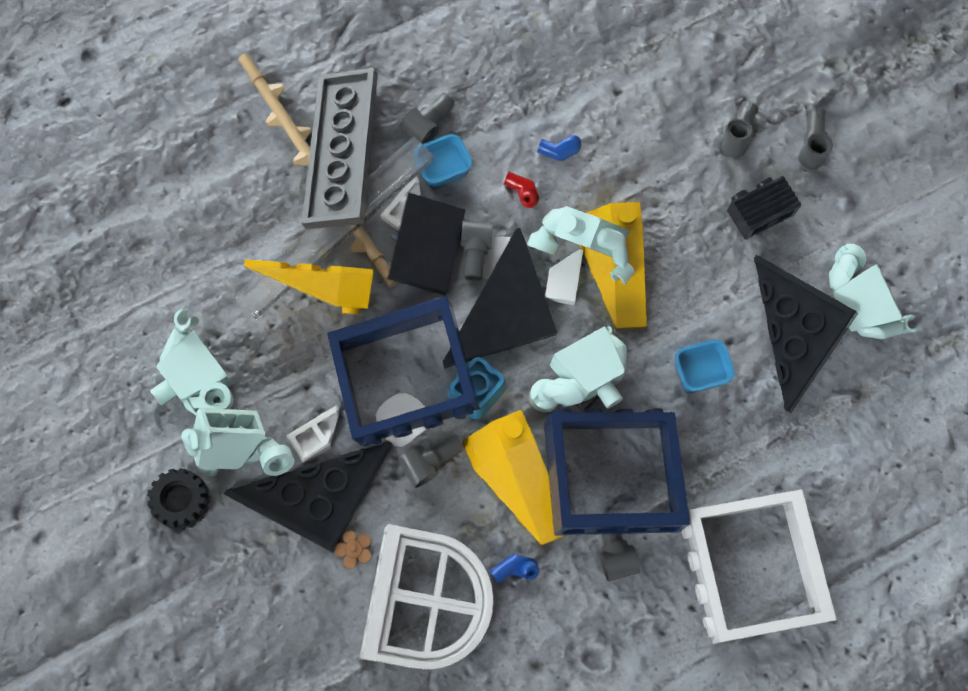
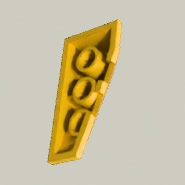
M640 202L609 203L589 211L587 214L630 230L626 238L629 258L627 263L634 268L633 276L625 285H623L620 278L614 281L610 277V273L617 266L613 262V257L579 245V248L583 250V255L590 267L593 280L595 279L599 287L602 300L615 329H645L647 327L641 205Z
M244 259V267L329 305L340 307L343 314L360 315L361 309H368L373 269L331 266L327 267V269H321V266L302 263L296 264V266H289V263Z
M522 410L494 420L462 440L474 471L490 486L496 496L507 505L541 546L564 537L554 536L549 474Z

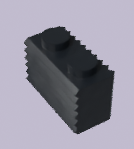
M784 176L775 180L772 177L766 178L756 186L757 189L749 193L746 189L742 190L731 198L732 202L727 212L745 240L793 217L801 207V201L795 196V192L792 191Z

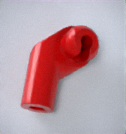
M509 171L503 185L517 190L520 202L524 207H535L539 200L535 183L530 179Z

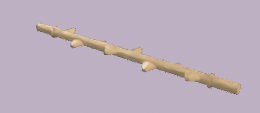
M247 53L241 55L238 59L251 78L252 85L257 87L272 110L266 120V124L268 127L282 126L299 151L293 159V163L299 166H308L310 146L306 139L311 134V129L309 127L296 126L278 100L285 89L282 84H268L265 75L260 73ZM366 212L364 214V223L368 218V214ZM363 224L348 225L356 237L350 247L351 251L366 253L370 258L371 265L376 267L389 288L396 286L399 282L387 279L390 267L384 259V254L379 252L363 228Z

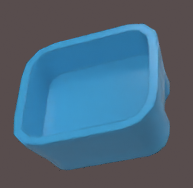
M455 134L445 135L420 145L414 152L419 170L431 189H438L465 178L472 165L471 157L463 141Z
M710 340L683 347L675 355V368L679 373L682 389L686 393H695L722 386L731 382L734 378V367L728 349L719 340Z
M477 357L469 363V368L481 409L473 411V414L466 415L472 419H480L485 416L507 388L503 375L498 370L492 368L487 361ZM459 376L447 389L448 400L463 396Z

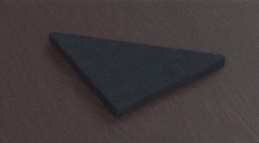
M516 228L460 329L468 362L477 357H486L557 335L556 327L521 228ZM451 347L443 360L444 369L456 366Z
M755 255L754 262L757 268L761 297L765 307L770 341L773 346L779 385L782 390L784 409L791 414L858 313L778 266Z
M386 441L370 448L349 452L337 458L296 468L294 471L281 475L270 476L253 481L251 484L227 489L224 495L333 553L335 546L341 540L393 444Z

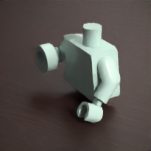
M567 206L551 210L543 218L542 223L544 226L539 231L532 233L529 238L528 246L552 255H556L559 247V242L556 239L557 236L611 256L617 266L610 273V277L614 281L620 278L623 285L628 282L635 272L634 268L627 263L629 258L626 238L630 230Z
M855 244L842 246L837 251L835 263L829 271V283L835 299L858 313L849 327L851 332L857 331L862 337L887 339L902 333L917 332L918 327L910 329L907 325L909 318H914L915 315L902 316L878 264L870 267L853 279L854 273L864 268L866 253L860 246Z
M190 310L177 311L174 316L176 325L163 349L160 362L156 366L165 380L150 390V392L161 406L177 395L183 402L186 410L194 415H197L199 408L231 409L233 396L228 387L233 385L232 381L194 330L192 332L189 330V328L196 327L199 324V318L197 316L190 317L187 321V314Z
M604 326L594 331L592 334L555 353L550 366L560 378L537 381L532 386L529 395L533 408L543 413L555 410L559 404H562L563 407L586 402L597 395L607 409L615 406L623 399L615 385L622 380L627 368L626 345L613 334L612 327Z
M199 408L194 429H185L181 435L188 454L194 456L196 465L200 468L201 473L209 477L216 476L219 469H238L244 463L251 464L260 461L263 471L270 476L284 474L294 465L291 449L286 445H280L272 437L265 436V431L257 411Z

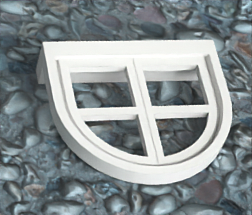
M388 524L384 529L359 659L416 669H437L454 664L472 652L484 637L493 611L492 585L488 573L479 558L467 546L451 537ZM406 546L441 553L433 595L398 589ZM448 556L457 561L467 572L474 588L475 603L441 597ZM395 601L431 607L423 652L387 646ZM438 609L473 616L469 627L455 643L444 649L431 652Z

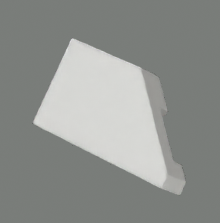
M416 175L381 214V219L397 231L407 194L413 193L421 196L419 178Z
M578 249L549 269L545 293L546 301L570 305L575 304L583 250Z
M337 405L286 435L303 464L331 448L340 415V409Z

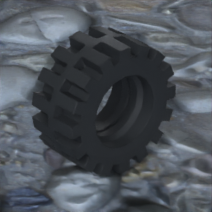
M179 468V470L170 469L167 474L161 473L158 475L160 478L158 481L153 480L151 483L153 488L148 490L147 494L150 498L147 504L151 509L150 513L163 525L179 530L185 527L191 528L195 526L194 523L197 521L201 522L204 518L203 514L209 510L208 502L211 501V497L208 494L209 489L204 481L195 473ZM178 486L189 488L192 493L190 505L181 512H173L168 509L166 498L169 492Z

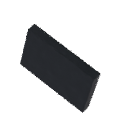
M408 193L387 279L446 295L465 209Z

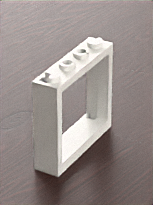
M802 489L688 510L690 525L682 530V535L684 539H689L691 552H688V561L691 570L696 571L699 584L695 585L696 596L699 604H704L706 617L703 618V626L707 630L708 638H712L713 644L837 620ZM783 505L811 614L727 630L701 520Z

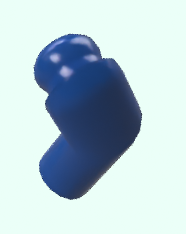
M570 135L557 144L542 139L537 153L558 161H564L580 151L581 139L576 135Z
M512 554L490 569L489 572L499 584L510 575L533 580L538 576L540 569L534 559Z

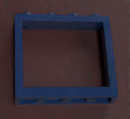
M447 296L327 333L351 436L359 445L367 446L374 444L376 446L382 443L383 438L393 435L395 438L405 437L412 434L413 429L423 426L426 429L435 428L442 425L443 420L452 417L464 419L466 415L473 414V411L481 409L454 309ZM443 320L463 396L362 426L344 351Z
M625 408L615 412H603L602 409H588L584 413H572L571 409H558L549 415L544 422L554 536L679 533L690 525L675 412H664L660 408L649 409L645 412H633L632 409ZM562 429H660L670 512L571 514Z

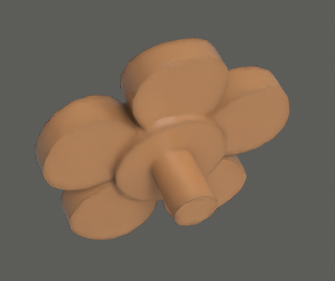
M354 531L345 532L343 540L346 544L338 543L335 546V554L338 557L346 556L343 564L350 569L356 567L357 558L361 563H368L372 556L371 552L365 549L371 544L369 536L362 534L357 539Z

